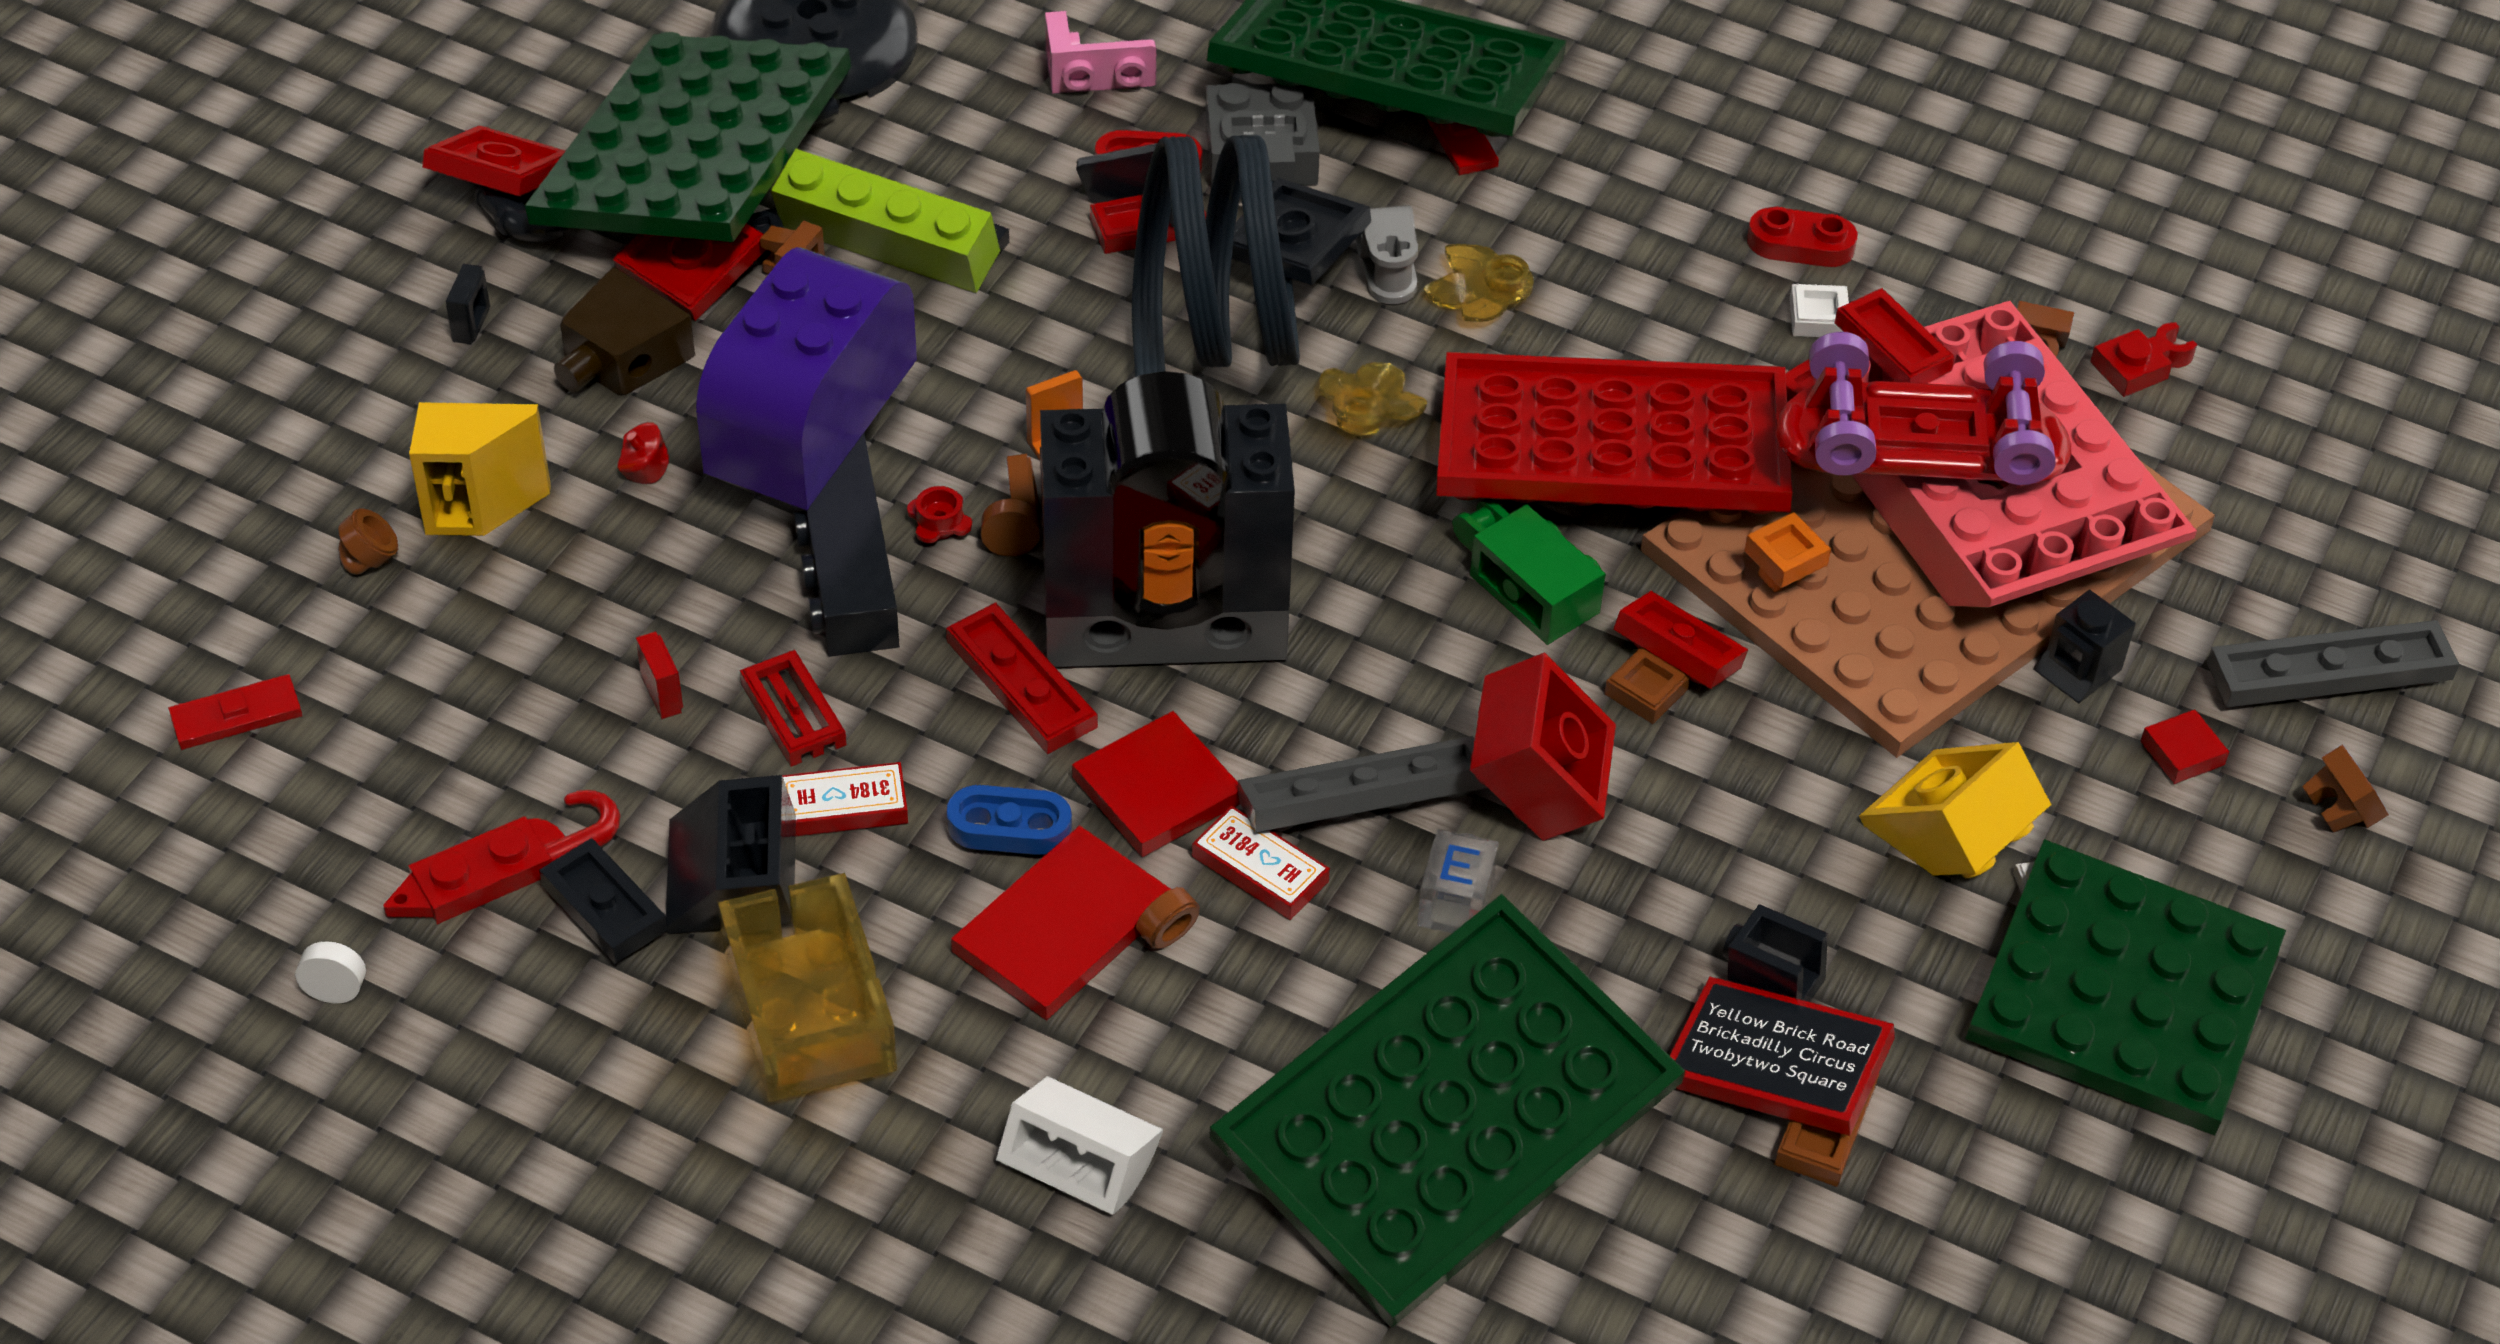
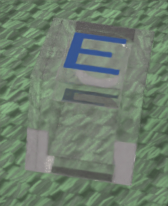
M1437 829L1421 885L1417 926L1453 933L1488 905L1495 879L1499 842L1482 839L1473 834H1458Z

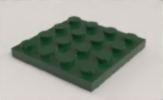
M2044 839L1965 1039L2215 1136L2222 1122L2286 930Z

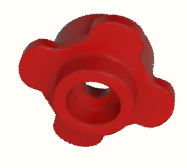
M945 486L927 488L907 506L908 516L915 519L918 526L916 537L922 542L934 543L937 540L950 538L954 534L963 536L972 529L971 517L964 515L963 497L952 488Z

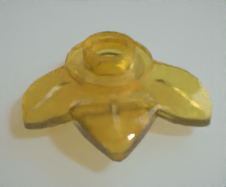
M1452 244L1445 246V256L1453 272L1424 286L1425 295L1438 306L1448 309L1461 308L1464 321L1484 322L1501 316L1510 304H1516L1527 299L1533 291L1534 278L1528 264L1518 256L1510 254L1498 255L1491 248L1480 245Z
M1367 363L1362 365L1356 374L1337 368H1329L1322 372L1319 379V393L1333 402L1332 411L1337 416L1336 423L1338 427L1356 435L1376 433L1380 430L1381 423L1386 419H1413L1422 414L1428 404L1425 398L1404 391L1405 373L1390 363Z

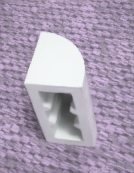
M1047 1076L1012 1102L996 1160L1114 1215L1128 1201L1142 1180L1155 1154L1163 1129Z

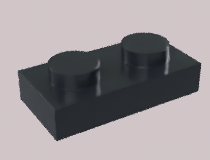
M593 838L539 869L542 886L615 964L668 931L666 915Z

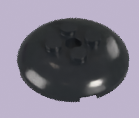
M724 0L713 18L709 37L725 36L730 40L758 41L772 39L784 44L806 45L809 43H823L828 47L848 48L852 67L832 95L838 107H840L839 99L863 92L866 93L868 98H871L898 81L911 65L918 44L917 23L906 0Z

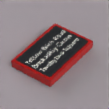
M1709 976L1670 1054V1057L1686 1071L1683 1082L1675 1089L1850 1136L1895 1039L1894 1024Z

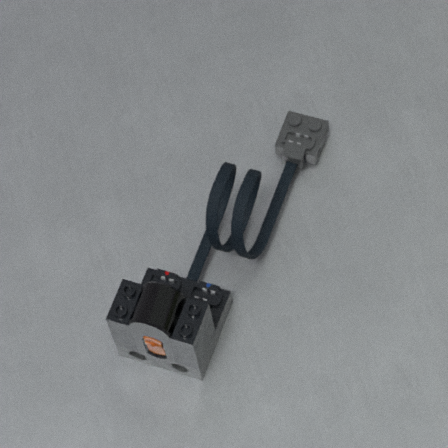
M1238 83L1206 85V129L1211 175V191L1206 220L1199 156L1195 141L1188 136L1163 137L1158 141L1153 151L1141 202L1133 267L1132 337L1135 378L1120 384L1106 398L1104 408L1040 410V479L1047 659L1054 667L1287 660L1295 487L1286 404L1224 405L1221 394L1209 382L1187 373L1166 371L1162 296L1166 242L1172 207L1186 309L1198 362L1203 368L1208 366L1211 368L1215 366L1229 367L1232 362L1229 320L1230 270L1236 218L1241 196L1255 300L1267 361L1271 366H1288L1290 364L1295 366L1299 363L1300 354L1293 284L1291 278L1284 276L1272 184L1278 178L1300 185H1318L1320 149L1313 89L1310 86L1289 87L1280 84Z

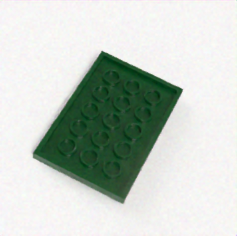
M1245 0L1210 39L1206 61L1223 65V68L1231 73L1249 74L1253 72L1273 77L1276 83L1283 86L1296 87L1306 85L1322 89L1327 96L1332 98L1349 99L1354 97L1374 102V105L1381 110L1391 112L1407 110L1423 114L1427 120L1434 123L1451 124L1456 122L1476 127V130L1483 135L1501 137L1514 135L1562 63L1567 41L1399 0Z
M675 32L653 34L525 204L529 224L734 242L852 67L849 49L828 47L823 43H809L806 45L784 44L772 39L743 41L730 40L725 36L719 35L702 38L681 36Z
M1500 894L1211 1125L1209 1138L1378 1315L1393 1328L1683 1082L1686 1071L1503 894Z

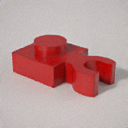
M2176 322L2161 325L2157 329L2156 335L2148 338L2140 329H2136L2094 346L2090 363L2125 397L2167 380L2172 367L2180 368L2189 365L2193 361L2197 343L2192 340L2182 345L2174 344L2180 326Z

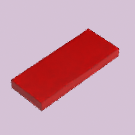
M1428 120L1459 176L1498 167V156L1487 137L1479 133L1476 127L1456 122L1438 124Z
M290 674L168 707L181 750L303 716Z

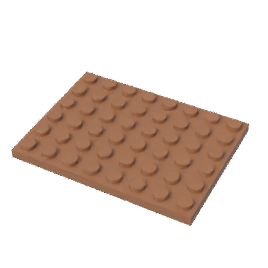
M1791 460V512L1772 511L1766 514H1755L1747 510L1712 509L1709 511H1695L1685 507L1643 535L1641 552L1898 758L2047 650L2056 614L2090 589L2110 604L2211 530L2215 515L2142 462L2197 530L2195 539L1992 607L1948 606L1852 475H1835L1805 468ZM1979 481L1980 484L1992 485L1997 489L2004 488L1994 481ZM1795 512L1831 548L1829 562L1827 566L1805 576L1804 579L1797 580L1774 592L1759 577L1760 566L1744 551L1747 535Z

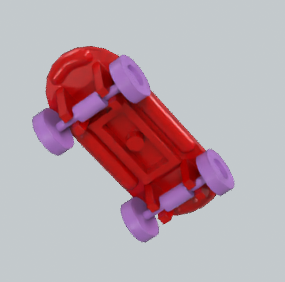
M1833 332L1823 335L1812 344L1809 351L1810 371L1817 381L1814 386L1799 392L1787 402L1779 414L1776 431L1780 448L1789 459L1805 468L1835 475L1863 473L2005 481L2015 485H2029L2049 481L2061 474L2069 463L2071 456V441L2066 428L2053 412L2039 402L2037 387L2041 384L2045 375L2043 355L2036 346L2022 341H2010L1999 344L1987 353L1983 366L1985 381L1990 389H1981L1965 385L1890 381L1862 382V378L1869 369V351L1866 342L1861 337L1848 332Z

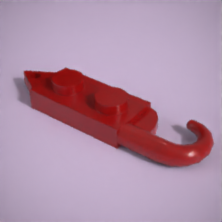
M579 790L567 794L564 797V802L569 806L586 804L595 807L599 811L600 817L595 824L565 836L557 826L547 820L539 818L527 819L526 816H523L408 865L410 875L383 905L386 917H433L435 922L440 924L541 880L539 869L590 838H593L600 847L610 842L619 829L620 812L618 807L604 793L595 790Z

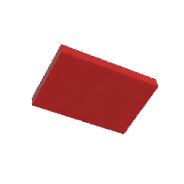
M1079 825L951 938L952 952L1047 1021L1140 936L1136 930L1140 916L1155 899L1171 890V888Z

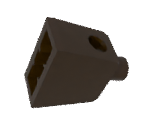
M613 267L562 318L560 328L565 357L554 365V372L559 382L572 392L578 391L594 379L617 395H627L695 356L691 315Z

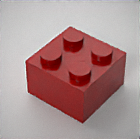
M1544 652L1484 677L1470 771L1481 784L1487 786L1512 811L1517 819L1523 821L1542 841L1604 819L1616 724Z

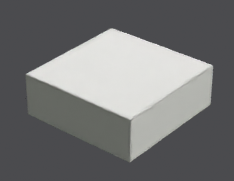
M1792 284L1790 309L1793 336L1822 337L1833 332H1843L1834 322L1837 308L1848 304L1847 286Z

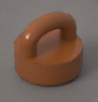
M356 509L338 527L340 561L345 570L354 575L362 574L370 567L378 568L383 566L398 550V540L394 530L385 519L372 510Z

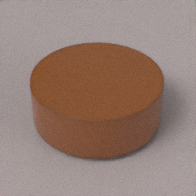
M1002 499L990 504L983 512L981 518V538L984 545L990 551L1002 556H1020L1028 553L1037 545L1040 537V517L1036 509L1029 503L1018 499Z
M1183 887L1173 888L1160 895L1145 909L1137 922L1136 930L1153 949L1168 947L1182 938L1191 929L1199 916L1200 906Z

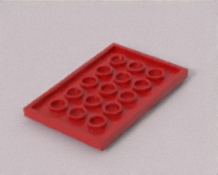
M1447 352L1436 496H1449L1460 500H1475L1477 498L1512 499L1519 503L1558 501L1571 502L1580 506H1589L1595 503L1623 504L1641 509L1666 506L1688 507L1695 511H1709L1712 509L1747 510L1755 514H1766L1772 511L1791 512V459L1780 448L1776 434L1779 414L1787 404L1785 367Z

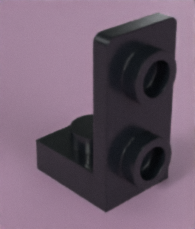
M1157 143L1079 158L1076 170L1090 202L1100 203L1142 195L1151 157ZM1171 207V213H1170V220H1169V221H1170L1171 226L1174 227L1173 215H1172V207Z

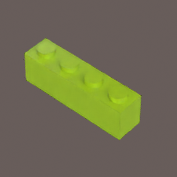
M795 149L771 189L776 209L784 228L796 230L803 220L823 227L824 243L974 293L978 292L1000 252L991 212L799 149Z

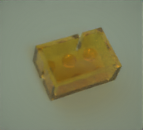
M845 873L788 886L793 935L782 938L779 901L775 889L718 902L724 952L768 1102L897 1071L894 1023L880 980L876 978L875 964Z

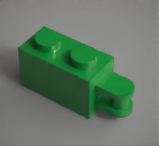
M1486 498L1477 504V511L1472 514L1462 512L1453 518L1452 526L1457 538L1472 552L1470 576L1546 645H1549L1600 613L1606 573L1594 558L1584 555L1561 534L1554 523L1544 520L1529 505L1526 504L1509 514L1496 501Z

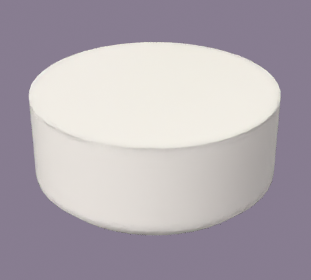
M318 942L304 950L296 969L295 977L300 988L309 996L327 1003H345L358 995L366 974V966L362 958L349 947L335 942Z

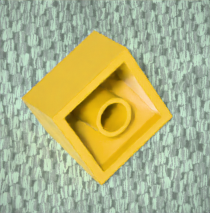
M2019 742L1934 749L1862 812L1859 818L1867 829L1933 876L1961 874L1964 878H1972L1989 870L1996 863L1995 856L2009 843L2029 834L2034 828L2032 822L2052 804Z

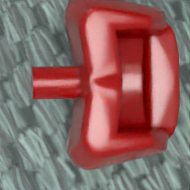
M653 422L639 424L628 431L623 437V447L617 464L618 470L628 480L640 484H652L660 480L669 464V451L658 425Z

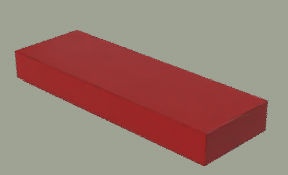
M996 602L946 627L947 643L1047 755L1098 728V714Z

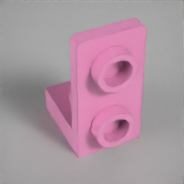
M1066 11L1045 12L1046 57L1052 94L1152 87L1156 84V45L1154 40L1080 44L1079 32H1069Z

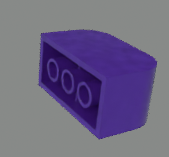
M801 247L788 251L719 337L704 366L696 402L703 472L808 510L917 360L914 300L910 286L907 283Z

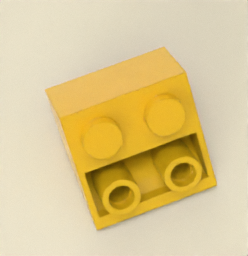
M419 402L409 456L425 535L485 536L550 494L551 482L538 404Z

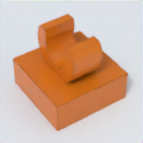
M1793 512L1748 534L1744 551L1760 566L1759 577L1774 592H1777L1781 588L1797 580L1800 581L1805 576L1827 566L1831 548Z

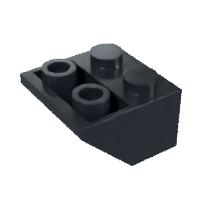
M782 775L719 780L669 819L666 897L668 934L794 923L796 813Z

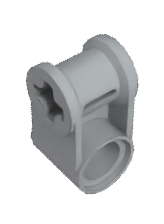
M1411 205L1370 208L1372 222L1356 238L1359 258L1363 261L1368 290L1373 298L1382 303L1400 304L1407 302L1417 293V276L1413 262L1418 257V243Z

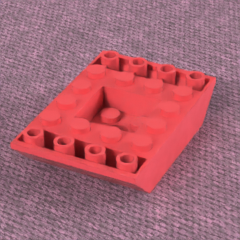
M2011 301L1925 326L1924 328L1955 356L1952 371L1927 384L1965 385L1990 389L1985 381L1983 363L1985 356L1991 349L1999 344L2010 341H2022L2036 346L2043 355L2045 369L2044 379L2037 387L2039 402L2059 418L2066 428L2071 441L2070 461L2063 472L2049 481L2029 485H2015L2005 481H1994L2004 487L2002 489H1997L1988 484H1980L1979 481L1984 480L1863 473L1852 475L1948 606L1992 607L2195 539L2197 532ZM1869 357V369L1862 378V382H1895Z

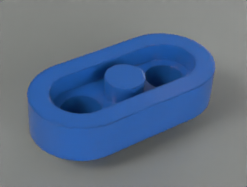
M972 785L960 789L950 798L947 804V826L951 838L966 848L1045 855L1072 832V812L1068 802L1062 796L1051 791Z

